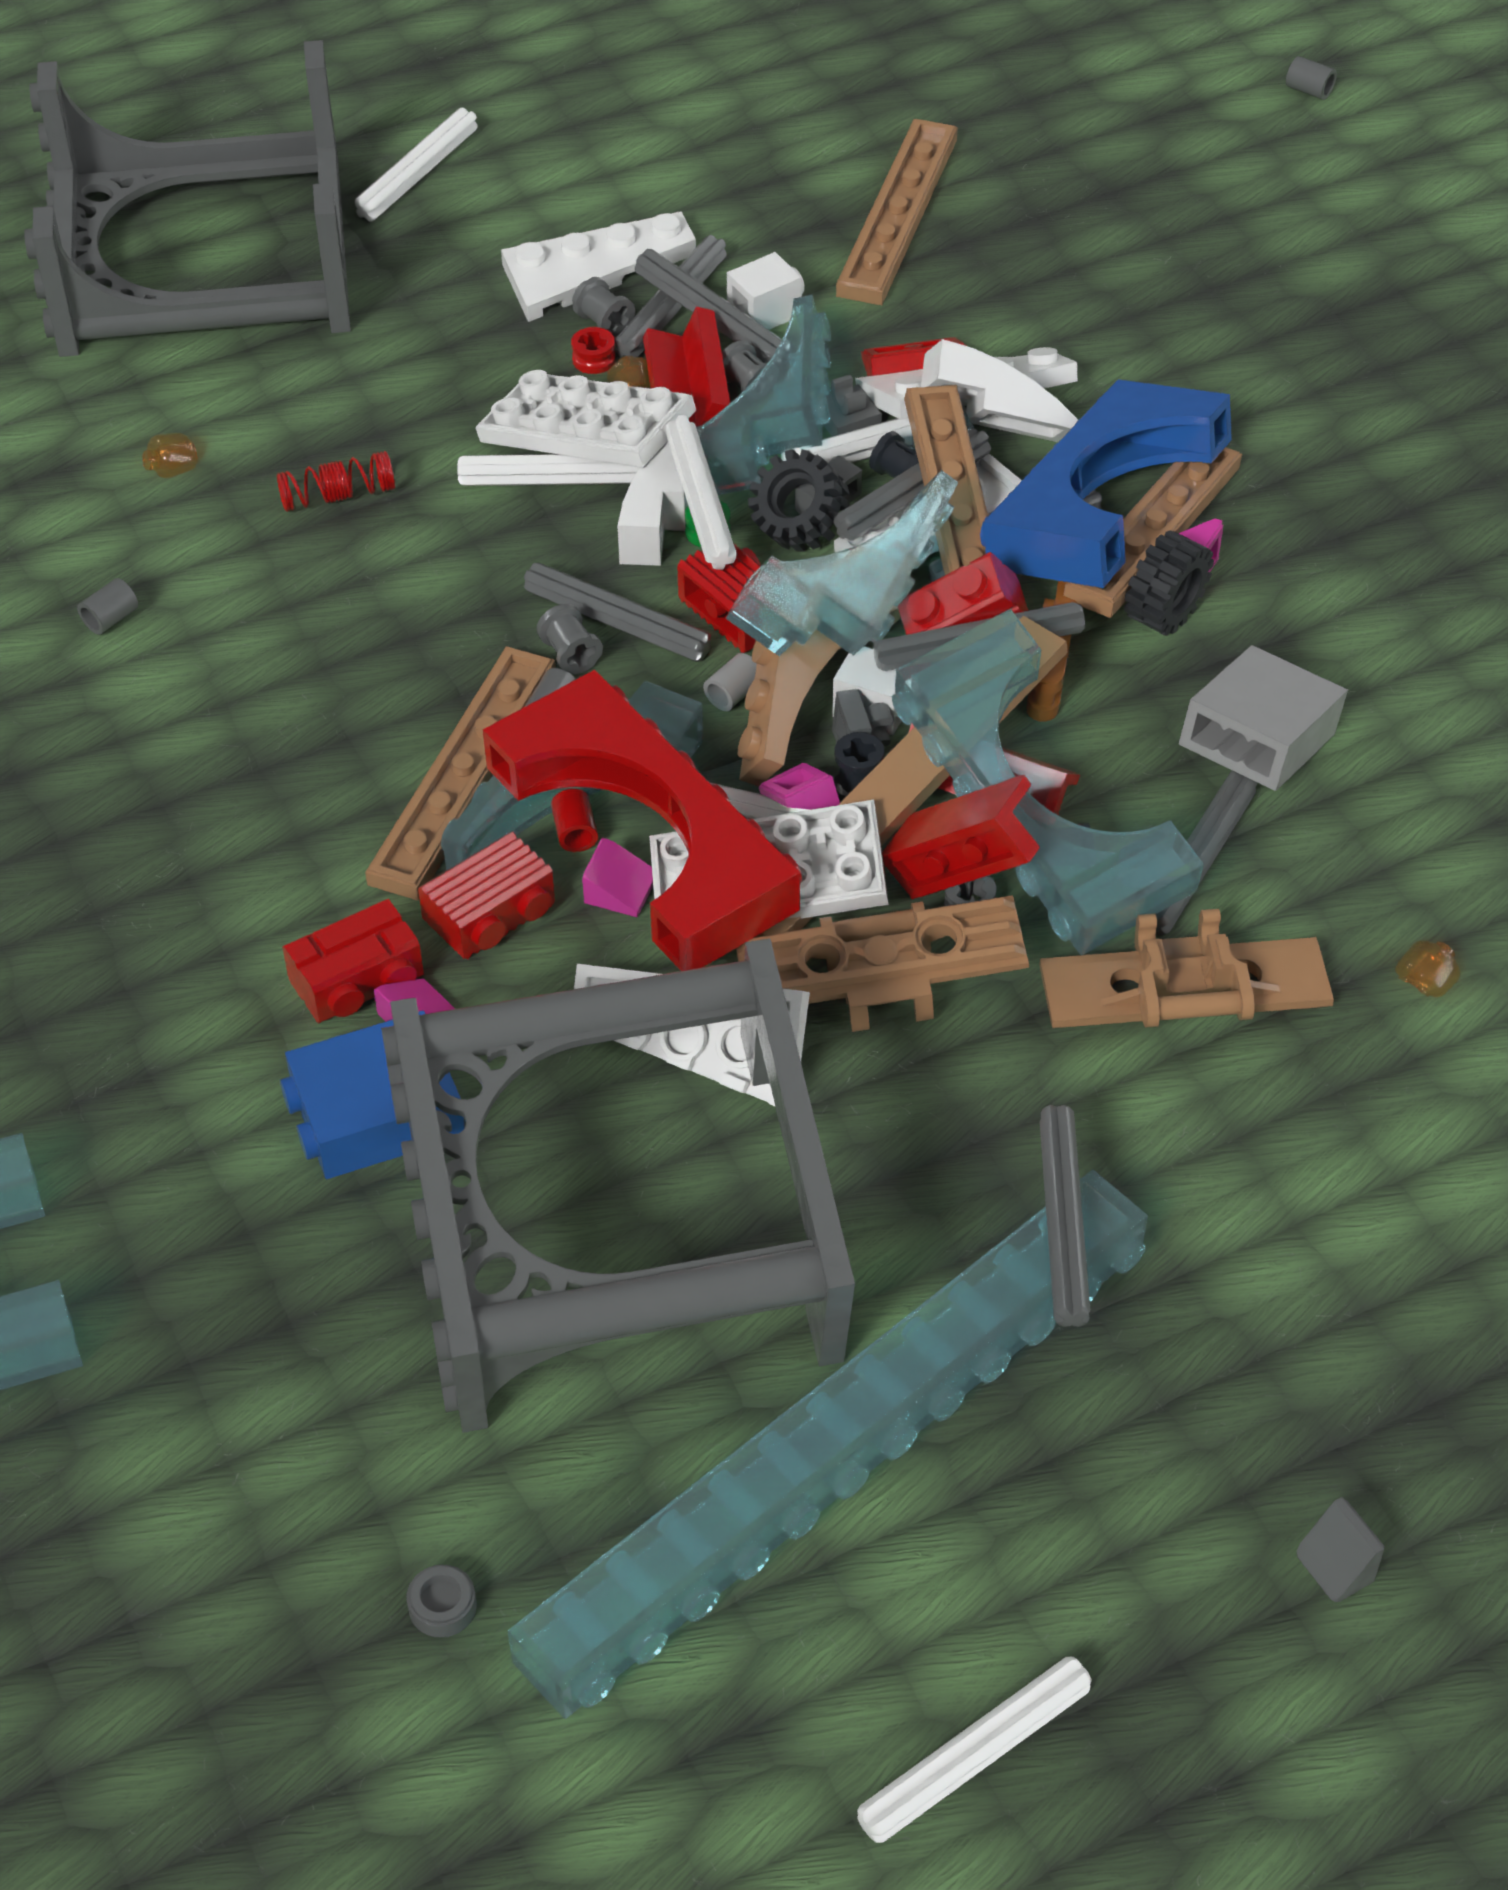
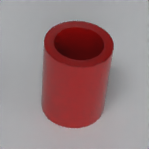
M575 788L566 789L556 794L551 801V808L560 846L569 852H581L590 849L597 842L598 833L589 795L585 791Z

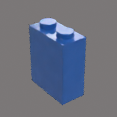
M424 1010L419 1011V1015L425 1014ZM393 1020L285 1052L289 1077L280 1079L284 1100L290 1114L301 1111L305 1123L298 1124L296 1127L304 1155L307 1160L318 1157L325 1179L403 1156L401 1142L412 1140L409 1122L403 1124L396 1123L381 1028L394 1026ZM448 1072L439 1084L447 1094L461 1099L451 1074ZM443 1112L451 1122L452 1131L449 1133L457 1134L465 1129L462 1116Z

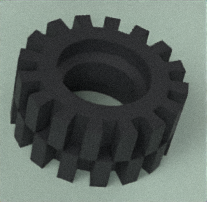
M791 449L785 451V461L778 455L769 459L773 465L770 471H767L763 466L757 471V474L763 480L761 484L754 481L751 482L749 490L757 497L748 498V507L754 511L751 514L753 521L781 547L789 550L791 546L797 552H805V543L814 550L822 547L819 541L820 536L825 537L828 541L836 536L830 528L834 524V518L839 511H843L850 506V502L843 497L849 495V490L842 482L843 478L821 456L818 454L815 456L809 450L801 449L799 455ZM800 485H813L815 495L807 510L796 517L785 516L783 507L788 495Z
M1171 530L1166 531L1165 535L1161 534L1158 536L1155 546L1150 544L1145 551L1146 558L1144 561L1140 559L1135 568L1139 570L1136 576H1131L1128 585L1132 588L1126 592L1124 599L1127 601L1124 606L1127 616L1165 636H1168L1169 633L1174 634L1177 632L1178 625L1183 626L1187 622V614L1194 613L1198 607L1195 604L1199 597L1203 598L1206 591L1203 589V586L1210 581L1212 573L1208 571L1214 566V560L1211 559L1213 552L1209 548Z

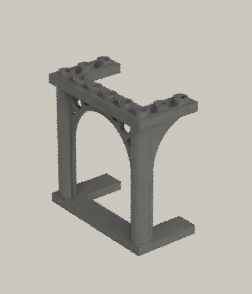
M323 40L304 42L305 68L314 131L205 140L147 142L112 132L89 118L70 98L60 79L57 61L38 63L37 82L30 83L29 88L33 112H42L44 123H38L42 152L50 151L52 162H47L50 190H46L47 207L33 208V228L25 229L24 235L28 258L37 259L39 269H34L37 298L46 299L48 308H43L45 334L47 338L55 337L59 357L79 355V340L317 319H330L331 333L351 332L339 163ZM318 173L319 184H313V195L324 280L202 291H162L139 286L123 279L114 273L100 256L98 249L99 239L107 222L126 204L146 193L172 185ZM90 192H103L110 195L111 198L107 201L96 202L84 196ZM85 213L94 214L95 216L87 219ZM85 271H94L95 273L86 275Z
M770 938L745 942L744 961L423 1015H419L416 997L390 1002L394 1026L381 1028L395 1118L397 1124L409 1122L412 1140L401 1142L407 1181L420 1179L423 1199L411 1200L417 1240L430 1238L434 1258L421 1260L427 1300L441 1298L444 1319L432 1321L431 1323L446 1412L459 1410L462 1433L488 1428L486 1409L489 1401L504 1384L521 1372L565 1352L628 1336L806 1304L805 1310L819 1367L844 1362L855 1281ZM741 1019L740 1034L752 1085L770 1084L807 1237L806 1241L633 1272L595 1274L579 1272L550 1263L518 1244L502 1228L489 1209L480 1188L476 1167L477 1148L484 1121L491 1107L504 1089L517 1076L535 1063L570 1048ZM487 1055L489 1063L499 1056H506L507 1058L501 1069L491 1071L489 1066L477 1056ZM459 1070L474 1076L480 1082L482 1091L475 1098L468 1100L458 1099L447 1094L439 1083L449 1071ZM443 1112L464 1117L466 1121L465 1129L457 1134L449 1133L452 1131L451 1122ZM444 1153L455 1158V1160L445 1163ZM457 1176H467L471 1181L466 1187H456L452 1184V1181ZM453 1204L464 1205L457 1214H454ZM471 1229L482 1230L487 1236V1243L472 1252L466 1262L463 1263L462 1259L468 1255L472 1247L471 1234H465ZM504 1257L510 1259L515 1264L516 1271L511 1283L498 1293L487 1295L479 1292L475 1287L477 1274L489 1261ZM531 1278H543L551 1288L549 1291H540L532 1288V1297L522 1298L528 1289Z

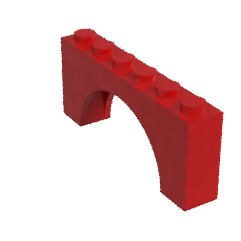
M596 670L583 675L483 729L487 769L518 801L543 791L558 788L588 787L604 789L626 795L647 805L660 814L676 830L688 851V859L676 881L662 895L650 902L652 941L681 971L707 966L800 911L802 873L792 856L788 853L781 854L766 839L763 830L752 818L746 819L730 803L727 794L719 785H711L696 770L692 759L686 752L682 750L677 751L662 736L657 724L651 718H643L630 705L628 698L621 688L616 685L611 686Z

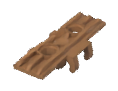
M1013 895L926 910L922 901L911 903V909L835 922H832L831 916L819 918L820 927L754 937L747 941L771 939L782 988L810 992L808 1004L845 998L849 1008L852 1032L870 1029L867 1006L913 999L916 1022L934 1019L930 984L1029 968ZM950 936L956 942L954 948L949 952L943 954L931 953L932 941ZM745 943L736 948L738 962L744 961ZM810 958L826 959L828 972H814L807 967L806 963Z
M1219 909L1200 911L1197 937L1156 939V914L1137 915L1134 944L1136 951L1041 958L1039 962L1052 1028L1143 1021L1145 1028L1158 1027L1160 1020L1236 1014L1239 1020L1253 1019L1254 1012L1333 1006L1334 998L1316 937L1230 944L1226 934H1219V924L1221 921ZM1249 972L1255 975L1259 982L1250 980ZM1119 980H1132L1139 984L1138 988L1122 993H1117L1111 986Z

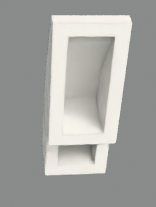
M944 339L925 353L921 387L957 385L960 401L967 402L965 422L1059 442L1078 421L1056 397L1037 382L997 358L974 348Z
M668 441L643 468H639L623 500L617 525L619 564L661 566L665 530L685 531V509L688 506V502Z

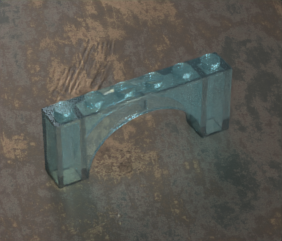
M1011 609L896 669L895 694L892 695L893 706L900 719L906 725L913 723L921 734L923 747L931 762L937 767L943 765L953 778V787L957 797L1015 777L1004 756L998 726L1010 702L1026 686L1038 679L1042 650ZM1028 792L1025 793L1013 810L1014 815L1040 846L1029 863L1016 866L1018 880L1028 895L1031 897L1037 895L1048 909V918L1057 936L1065 942L1070 940L1081 956L1134 927L1137 915L1157 914L1193 894L1198 889L1204 863L1171 820L1149 829L1133 832L1100 831L1077 825L1061 818L1040 804Z

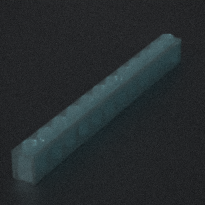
M1091 1170L1080 1179L1090 1302L1097 1295L1103 1282L1117 1271L1121 1274L1128 1272L1141 1259L1146 1248L1143 1242L1148 1218L1145 1212L1094 1170ZM1046 1207L508 1630L512 1663L564 1719L568 1718L582 1705L585 1708H589L600 1702L610 1692L615 1679L635 1662L642 1665L653 1659L666 1644L668 1636L687 1620L696 1622L707 1615L717 1603L720 1593L739 1578L745 1581L755 1576L765 1566L771 1552L789 1537L796 1540L804 1536L815 1525L821 1511L839 1497L845 1500L853 1496L864 1485L869 1473L887 1458L895 1460L901 1457L912 1446L917 1434L935 1419L941 1422L949 1418L959 1408L965 1394L981 1381L988 1384L997 1379L1007 1368L1013 1355L1027 1344L1030 1346L1038 1345L1051 1333L1056 1321L1054 1320Z

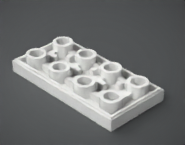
M533 370L522 375L519 383L504 399L493 404L491 412L475 428L480 442L643 468L668 441L665 432L667 422L676 420L678 415H686L689 419L696 411L692 395L670 392L665 387L641 388L628 386L623 381L606 383L587 380L586 377L580 375L564 377L549 375L543 370Z
M874 800L753 819L763 830L766 839L781 854L788 853L792 856L801 870L800 911L788 918H808L889 905ZM677 832L649 836L654 899L662 895L676 881L688 859V851Z

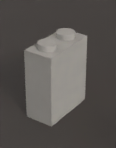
M1251 645L1190 699L1179 745L1277 791L1335 734L1348 689Z

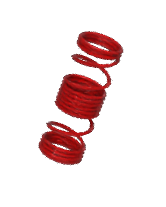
M381 451L380 453L372 454L370 459V484L360 462L354 457L349 461L348 477L341 460L338 462H328L327 464L324 463L323 465L320 464L319 477L315 470L308 466L304 475L305 500L294 476L289 471H285V473L278 472L277 483L284 510L289 512L295 509L288 475L296 488L302 505L305 508L308 507L309 470L319 486L325 503L336 502V500L339 502V500L343 501V499L347 500V498L351 499L353 495V461L357 464L370 494L373 495L374 459L376 461L381 490L383 492L385 490H394L395 479L388 453Z

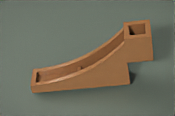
M854 547L839 563L834 562L831 564L823 582L791 570L775 586L770 585L766 589L759 606V615L764 617L762 632L757 638L752 652V661L757 663L755 678L745 698V708L750 710L748 725L738 745V756L742 758L739 780L760 786L761 783L765 782L784 765L793 725L801 704L817 675L836 652L869 633L881 636L901 618L897 600L908 595L911 568Z

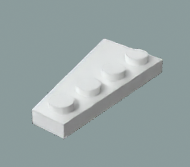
M682 212L665 213L653 218L629 223H616L606 228L582 233H570L563 237L535 243L527 242L516 247L502 249V265L528 322L542 317L543 308L557 302L563 308L572 305V297L575 290L583 281L589 280L591 277H600L609 285V289L621 285L624 276L635 271L636 259L646 249H653L672 263H676L686 259L694 251L696 239Z
M577 964L574 989L662 974ZM783 989L801 1061L810 992ZM741 1019L614 1040L775 1106L770 1084L752 1085L740 1034Z

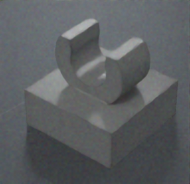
M851 375L832 380L831 393L815 398L814 414L832 437L879 424L882 420V413L860 385L853 386V377Z
M858 689L837 691L832 726L836 743L844 735L853 732H864L880 739L884 747L890 744V737L886 726L893 724L888 704L875 703L864 708Z

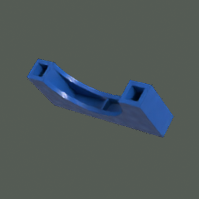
M1118 379L1087 413L1075 423L1069 432L1054 445L1051 451L1032 468L1030 473L1008 494L999 506L985 518L981 527L980 540L982 546L985 547L986 554L992 552L1001 560L1003 565L1005 564L1016 574L1104 588L1126 563L1123 515L1101 510L1088 504L1083 499L1103 483L1139 468L1173 462L1212 463L1232 440L1230 394Z

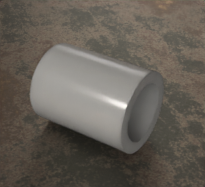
M745 653L736 654L704 682L705 695L716 708L722 711H730L746 697L756 672L757 663L752 661V657Z

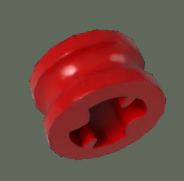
M587 327L576 332L571 338L572 363L577 370L587 374H600L608 371L615 364L614 336L608 330L600 327Z

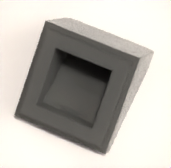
M1340 1497L1330 1505L1302 1540L1296 1554L1297 1558L1327 1596L1334 1602H1340L1375 1581L1384 1552V1545L1347 1499L1344 1500L1343 1497Z

